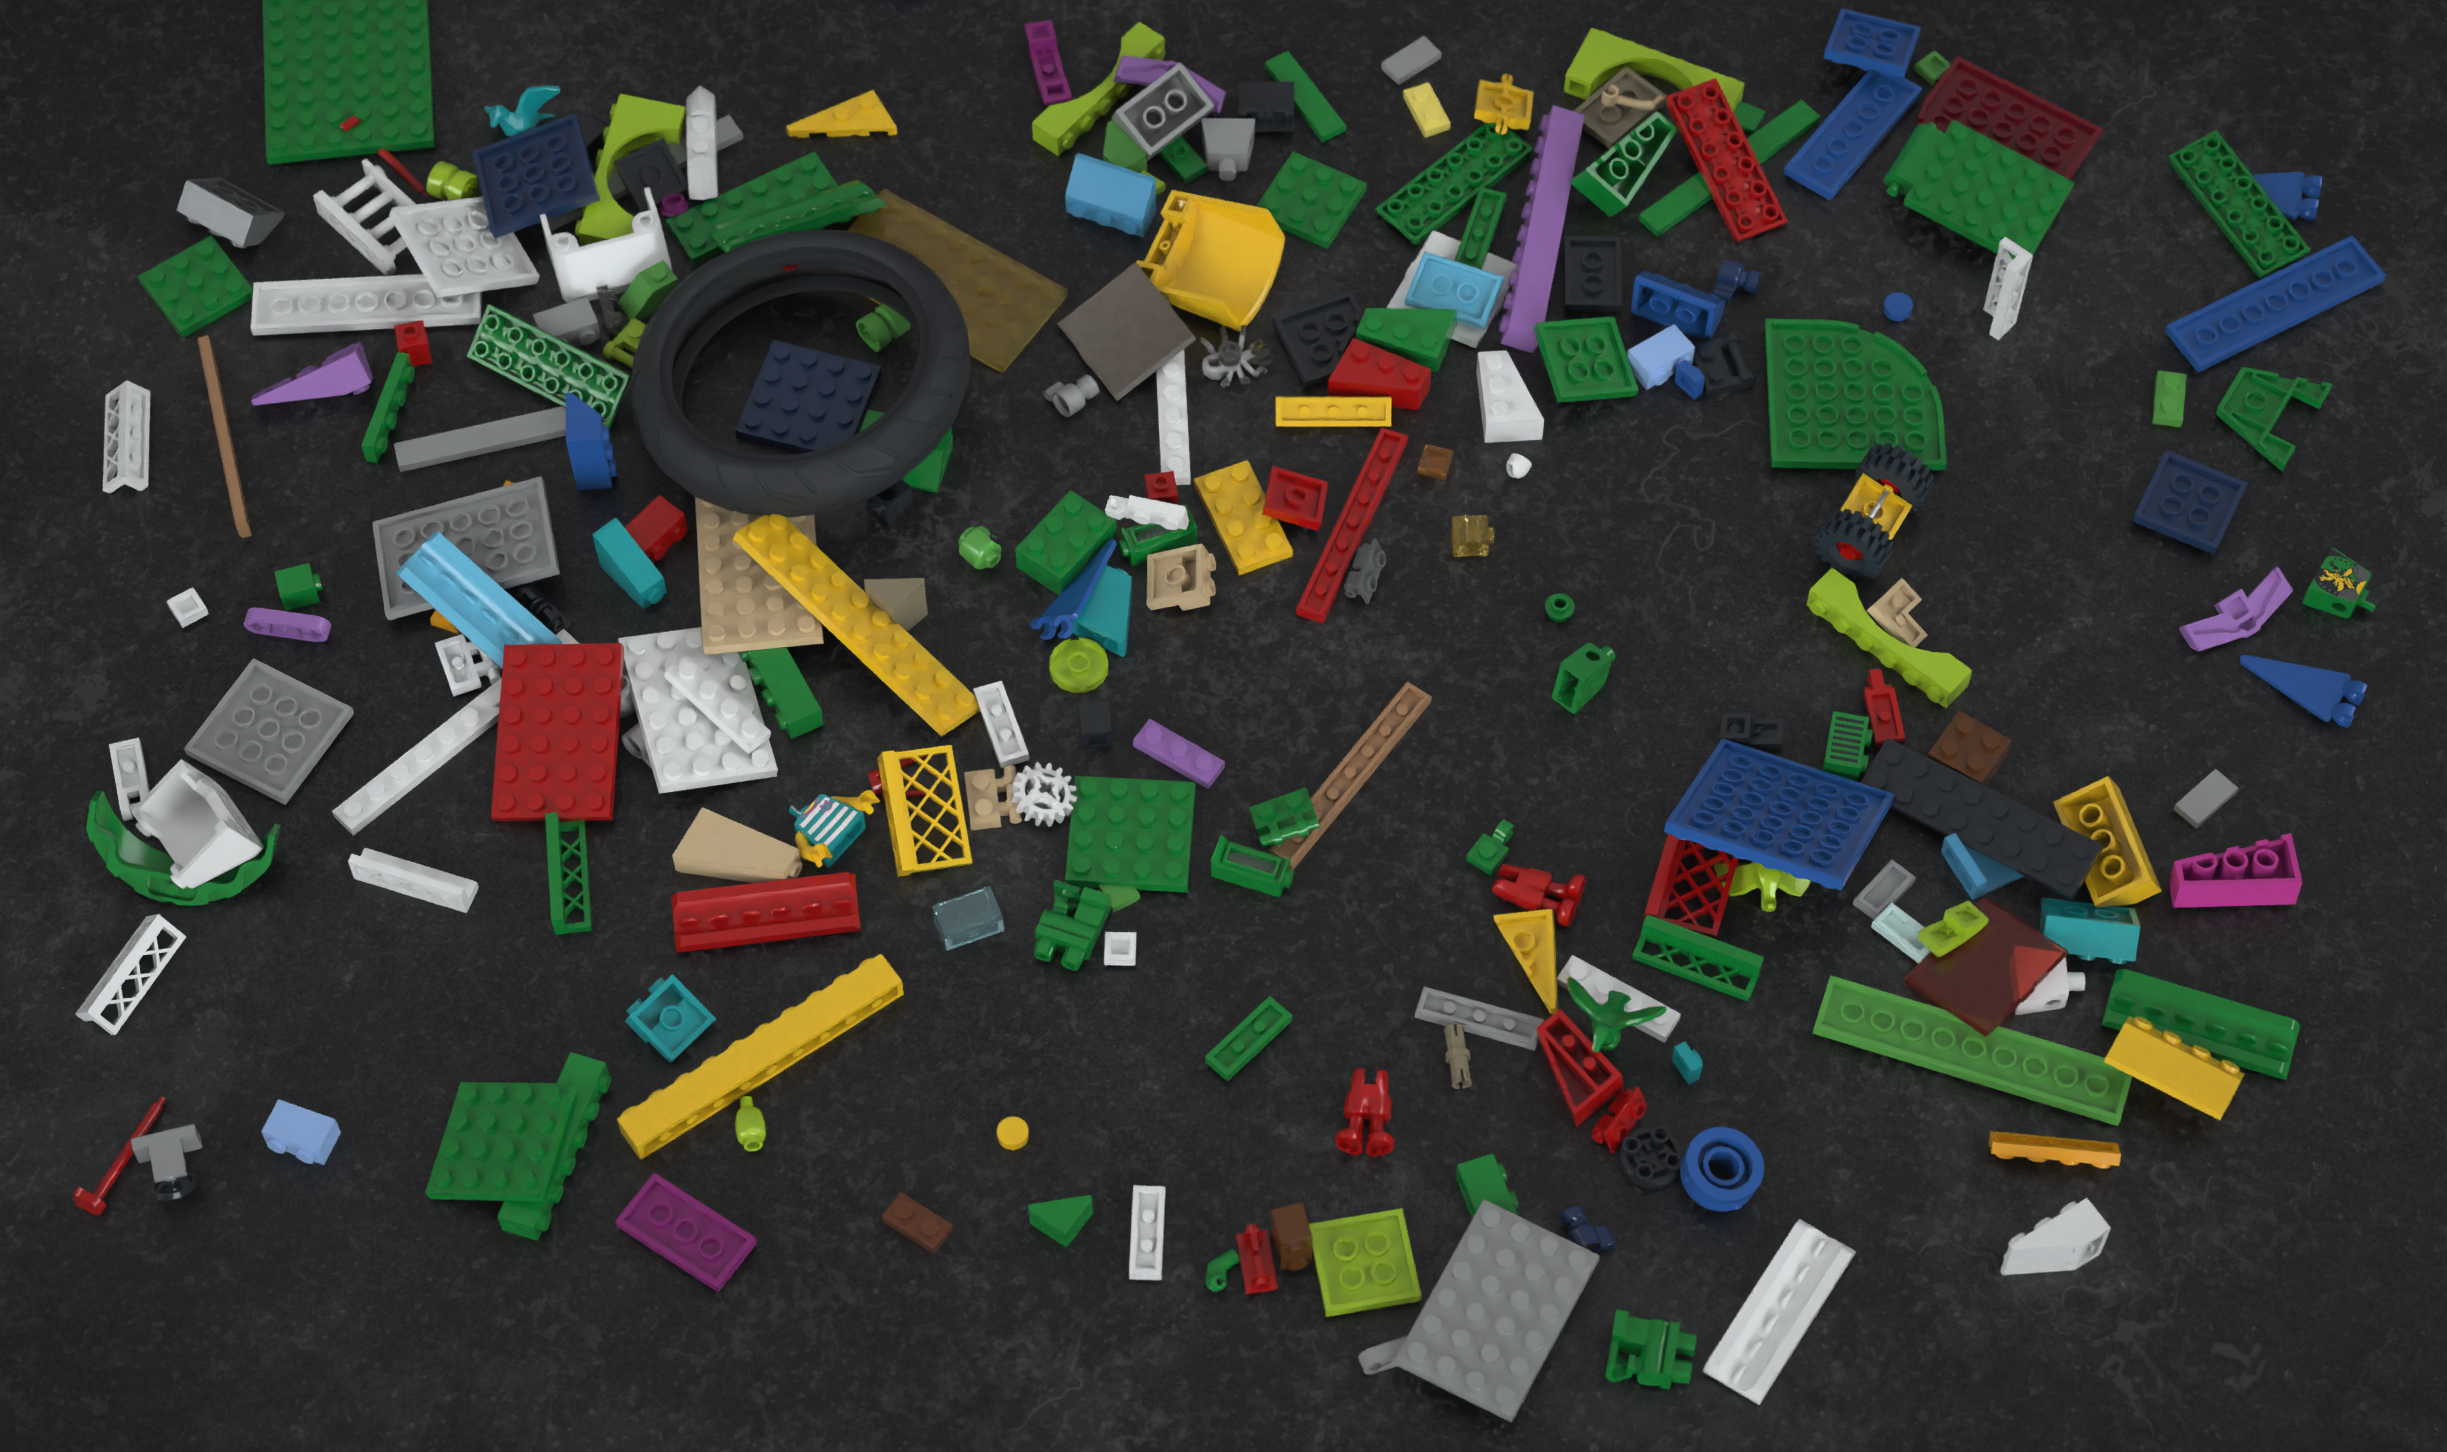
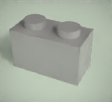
M587 297L533 314L536 327L575 347L588 345L602 339L598 321Z

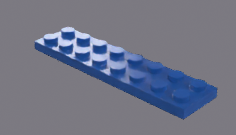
M2350 236L2167 325L2165 333L2199 373L2384 282L2386 274L2353 236Z

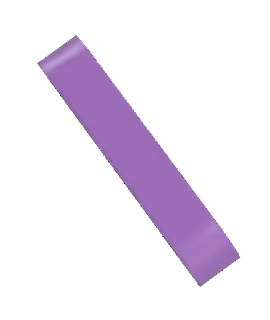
M253 607L247 611L244 626L249 631L257 634L324 642L328 638L331 623L320 616Z

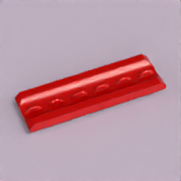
M1714 78L1666 96L1667 107L1732 238L1736 242H1740L1764 231L1787 224L1788 220L1717 79Z
M849 872L684 891L671 896L676 953L861 931L855 874Z

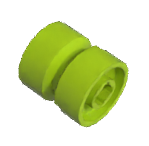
M439 161L429 174L426 189L429 195L441 200L451 201L476 198L479 190L478 176L473 173L461 171L454 165Z

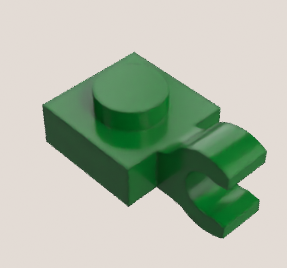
M1503 819L1492 837L1483 833L1466 855V861L1492 876L1509 854V848L1504 845L1512 837L1513 832L1511 830L1514 825Z

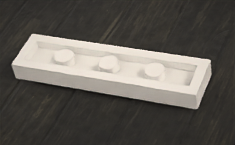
M688 655L665 670L664 677L747 754L770 738L771 731Z
M1574 955L1571 956L1557 977V985L1568 990L1567 978H1574L1589 992L1596 1002L1601 1004L1608 1001L1609 991H1617L1630 996L1631 1000L1624 1007L1626 1012L1648 1007L1665 1006L1667 1011L1663 1015L1653 1020L1633 1025L1664 1043L1680 1019L1679 1012Z

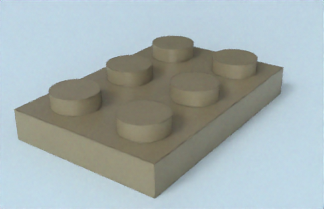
M1626 66L1573 112L1584 115L1582 126L1584 131L1607 148H1610L1637 125L1666 104V95ZM1615 85L1619 90L1618 95L1641 101H1653L1658 95L1663 96V101L1656 105L1655 110H1640L1621 104L1607 107L1603 105L1601 96L1603 91L1610 95L1609 87Z

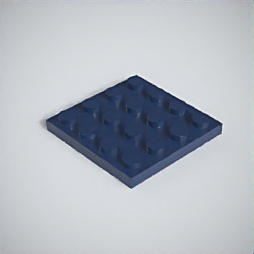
M576 113L472 151L490 230L495 239L541 222L540 215L545 214L546 218L550 219L600 200L580 119Z
M773 340L735 429L736 437L798 453L820 450L844 441L858 433L882 374V368L879 365Z

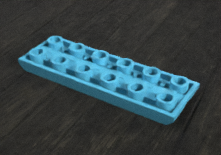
M437 530L396 572L397 576L500 668H503L504 645L563 643Z

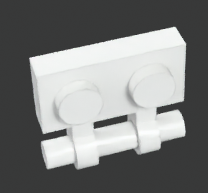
M464 634L435 643L453 696L481 688L482 685L479 677L487 676L491 684H494L501 678V668L474 643H467ZM480 655L483 662L474 664L472 656Z

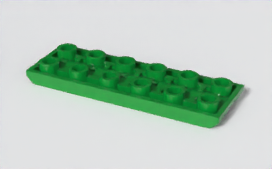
M1485 123L1379 205L1375 211L1386 221L1394 225L1414 244H1420L1431 235L1432 231H1437L1476 200L1480 187L1491 189L1528 160L1534 148L1508 127L1505 134H1501V129L1498 134L1495 130L1496 123Z
M2217 130L2168 156L2174 170L2259 278H2264L2284 265L2311 252L2308 245Z
M855 180L716 225L710 232V238L726 253L738 246L766 236L794 231L822 230L826 225L835 222L844 223L860 214H872L878 208L886 206V204L868 185L860 180Z
M488 304L467 354V357L566 407V393L574 394L601 414L603 426H609V429L632 377L611 364L491 304Z
M2127 969L2116 971L2102 1021L2103 1026L2121 1031L2129 1016L2134 1019L2136 1016L2142 1017L2153 1024L2152 1028L2162 1033L2170 1031L2181 1037L2182 1043L2190 1047L2197 1045L2208 1050L2211 1053L2210 1057L2216 1060H2228L2237 1066L2283 1080L2287 1079L2300 1024L2292 1018Z

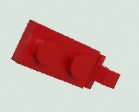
M1881 669L1869 670V677H1867L1868 687H1864L1863 697L1867 716L1869 717V726L1873 730L1872 740L1874 749L1881 748L1887 737L1904 745L1905 734L1895 688L1891 687V684H1884Z

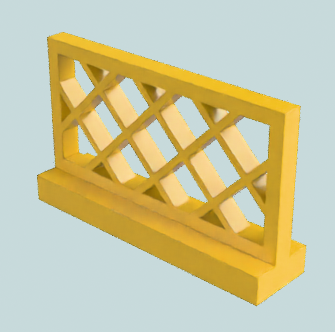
M952 745L894 752V750L882 752L877 760L898 877L907 876L914 872L971 865L972 857ZM945 754L947 767L942 774L927 764L932 755ZM928 756L925 761L919 757ZM911 758L920 765L912 778L901 770V759ZM923 768L938 778L930 790L915 781V778ZM947 771L949 773L950 780L944 776L947 773ZM903 779L908 782V784L906 785L905 788H904ZM940 781L951 787L952 797L947 803L932 793ZM910 785H913L926 795L918 807L906 800L905 792ZM928 797L943 807L935 820L920 810ZM952 801H954L955 809L950 806ZM908 808L913 811V814L910 817ZM946 810L957 818L958 825L952 833L938 823V820ZM916 814L931 824L923 837L911 828V821ZM933 827L948 837L940 850L925 839ZM958 829H959L960 838H958V837L955 835L956 832L958 831ZM913 838L919 841L916 846L914 845ZM950 840H953L962 847L964 858L952 859L943 853ZM921 844L936 854L930 863L918 864L916 850ZM938 857H941L942 859L945 860V861L935 862Z

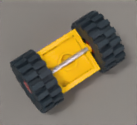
M1879 443L1869 449L1856 470L1854 477L1857 483L1841 509H1837L1834 513L1831 512L1815 536L1814 546H1817L1815 550L1817 554L1823 555L1821 559L1824 563L1829 562L1831 564L1830 568H1837L1841 571L1842 575L1846 576L1849 574L1851 579L1854 580L1860 577L1862 581H1868L1869 578L1873 580L1879 575L1893 552L1892 538L1906 515L1909 512L1915 513L1920 508L1934 484L1932 481L1934 478L1933 474L1928 473L1930 468L1928 465H1922L1923 460L1920 457H1913V452L1907 450V452L1903 451L1902 446L1896 445L1893 448L1891 443H1885L1884 446Z

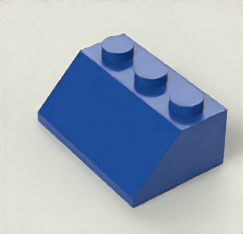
M1644 271L1635 278L1631 313L1668 327L1675 324L1681 332L1710 341L1722 319L1725 300L1713 294L1693 289L1689 285L1666 279L1662 275Z
M566 393V444L577 490L612 488V477L617 476L616 459H614L613 444L610 443L609 426H603L601 414L574 394Z

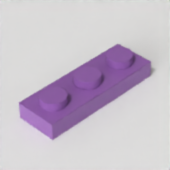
M1151 719L1147 721L1133 739V747L1207 789L1210 788L1225 768V761Z

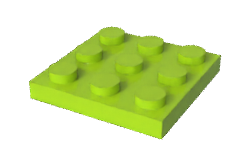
M1402 1208L1309 1224L1313 1236L1312 1251L1326 1317L1421 1301L1422 1295Z

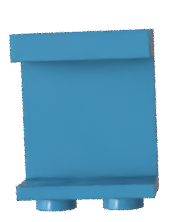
M1956 833L1944 838L1941 854L1972 900L2024 876L1964 846Z

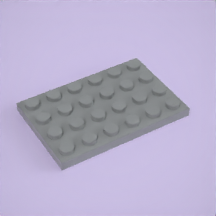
M542 476L372 522L384 610L388 620L433 609L427 601L397 576L396 572L436 530L503 589L560 574L546 488Z
M1483 1200L1397 1354L1395 1365L1512 1422L1596 1267L1599 1255Z

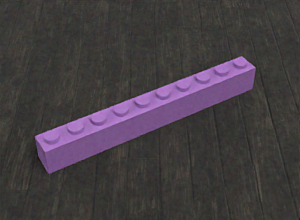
M1554 105L1548 115L1544 114L1539 125V130L1543 131L1542 136L1538 137L1534 152L1538 153V158L1534 159L1530 174L1534 175V178L1530 180L1526 190V196L1530 198L1529 203H1525L1521 218L1525 219V223L1521 225L1517 235V241L1521 243L1520 247L1516 248L1512 263L1516 264V269L1512 270L1509 277L1508 286H1511L1512 289L1511 292L1507 293L1503 308L1507 309V314L1503 315L1499 326V331L1503 332L1501 344L1534 353L1538 345L1533 328L1537 322H1545L1571 188L1569 181L1573 177L1584 120L1583 114Z

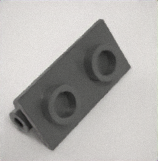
M1376 539L1372 540L1371 545L1363 544L1362 547L1358 548L1352 567L1354 570L1360 571H1350L1344 585L1346 596L1355 598L1356 595H1361L1367 604H1369L1372 593L1377 588L1379 574L1386 563L1385 552Z

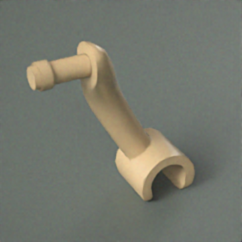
M1615 85L1609 87L1610 95L1603 91L1601 96L1603 105L1607 107L1621 104L1640 110H1655L1656 105L1663 101V96L1658 95L1653 101H1641L1618 95L1619 90Z

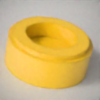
M1018 1117L1003 1119L997 1127V1138L1000 1145L1008 1150L1022 1148L1029 1138L1026 1122Z

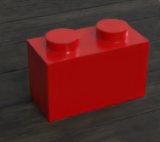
M659 495L625 529L653 563L660 560L673 543L680 541L685 536L688 527L685 513Z

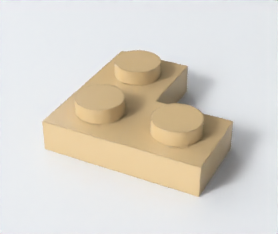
M1903 578L1896 582L1867 610L1890 636L1904 644L1916 647L1928 636L1908 614L1922 599Z

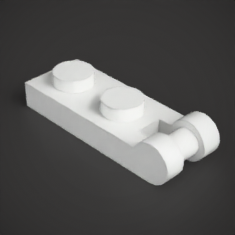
M139 738L109 744L120 811L124 821L133 819L134 815L131 811L139 804V802L130 804L129 799L140 797L142 800L150 792L142 744Z

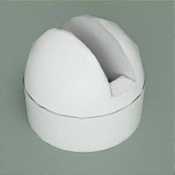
M1513 453L1507 461L1506 470L1509 476L1522 478L1528 473L1532 464L1525 457Z

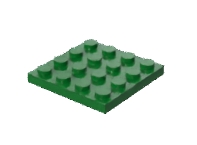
M1075 776L1074 786H1076V791L1073 792V795L1077 797V800L1072 803L1073 810L1071 812L1065 883L1077 887L1099 888V885L1135 887L1137 890L1188 893L1196 782Z
M461 1082L425 1192L430 1199L542 1202L576 1094V1088L571 1083Z

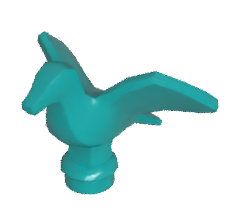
M551 85L527 88L520 97L517 109L513 113L502 105L485 106L484 109L490 116V126L494 128L499 123L504 133L512 137L534 129L537 123L550 121L555 117V114H540L537 111L546 101L556 96L560 92V88Z

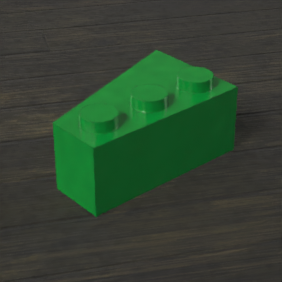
M1366 308L1356 331V339L1438 373L1457 326V309Z

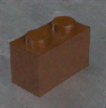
M1302 1202L1271 1210V1239L1281 1270H1299L1312 1263L1313 1236Z

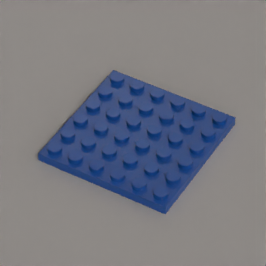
M1722 738L1666 821L1664 832L1674 835L1680 840H1689L1711 850L1717 849L1732 854L1738 859H1747L1762 864V866L1768 869H1777L1799 879H1808L1820 883L1826 888L1842 890L1891 807L1894 794Z

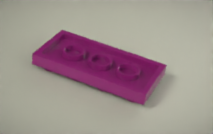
M653 1173L615 1220L618 1228L717 1292L721 1290L757 1244L754 1236L656 1173Z

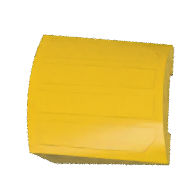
M1172 190L1161 211L1164 221L1145 260H1137L1136 263L1157 290L1169 299L1171 305L1241 332L1257 314L1269 293L1280 264L1286 237L1268 209Z

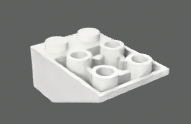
M2088 1198L2078 1204L2073 1201L2066 1205L2057 1217L2052 1220L2050 1217L2044 1218L2034 1227V1231L2027 1235L2020 1233L2011 1239L2008 1243L2007 1253L2003 1257L2004 1261L2000 1272L2002 1275L2075 1270L2100 1255L2111 1228Z

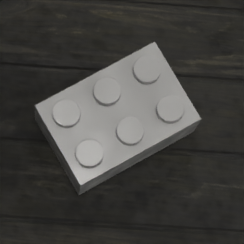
M1180 62L1116 110L1111 119L1147 154L1148 161L1196 125L1202 118L1209 115L1215 106Z

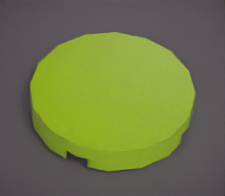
M1078 637L1079 640H1064L1054 648L1050 656L1049 669L1053 681L1061 689L1071 693H1085L1096 689L1104 682L1108 674V659L1105 649L1096 641Z

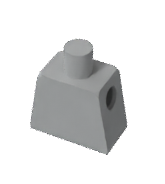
M1202 118V141L1208 169L1210 171H1219L1220 179L1231 181L1235 179L1236 171H1246L1248 169L1255 140V119Z

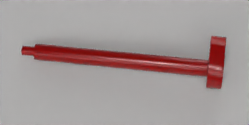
M352 116L344 123H341L340 127L346 132L362 121ZM382 149L377 152L416 192L428 197V194L425 192L426 188L388 150Z
M161 1096L157 1103H153L93 1194L83 1190L81 1187L76 1189L73 1194V1200L76 1201L75 1205L95 1215L102 1214L106 1208V1204L102 1199L134 1153L131 1139L147 1134L163 1110L162 1106L166 1101L164 1097Z

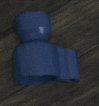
M1724 258L1712 294L1725 300V302L1730 301L1738 287H1744L1745 291L1755 294L1762 272L1753 269L1747 271L1742 263Z
M1581 1206L1571 1207L1560 1214L1559 1219L1564 1229L1569 1230L1566 1236L1567 1240L1594 1253H1598L1600 1250H1610L1616 1246L1615 1240L1607 1226L1595 1227L1592 1224L1586 1223L1587 1216Z

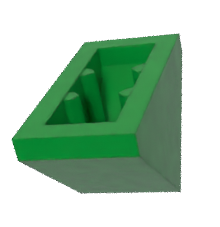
M1091 1195L1029 1204L1030 1224L1067 1247L1092 1216Z

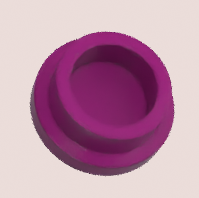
M671 194L662 199L660 209L663 215L671 218L686 213L689 206L684 196Z

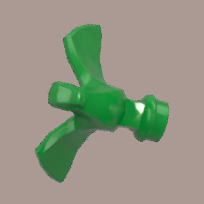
M1572 977L1567 978V987L1574 1002L1591 1019L1592 1051L1599 1053L1600 1050L1608 1052L1615 1049L1620 1042L1619 1031L1622 1028L1653 1020L1667 1011L1665 1006H1655L1626 1012L1624 1007L1629 1003L1631 997L1617 991H1609L1608 1001L1601 1004L1596 1002L1578 981Z

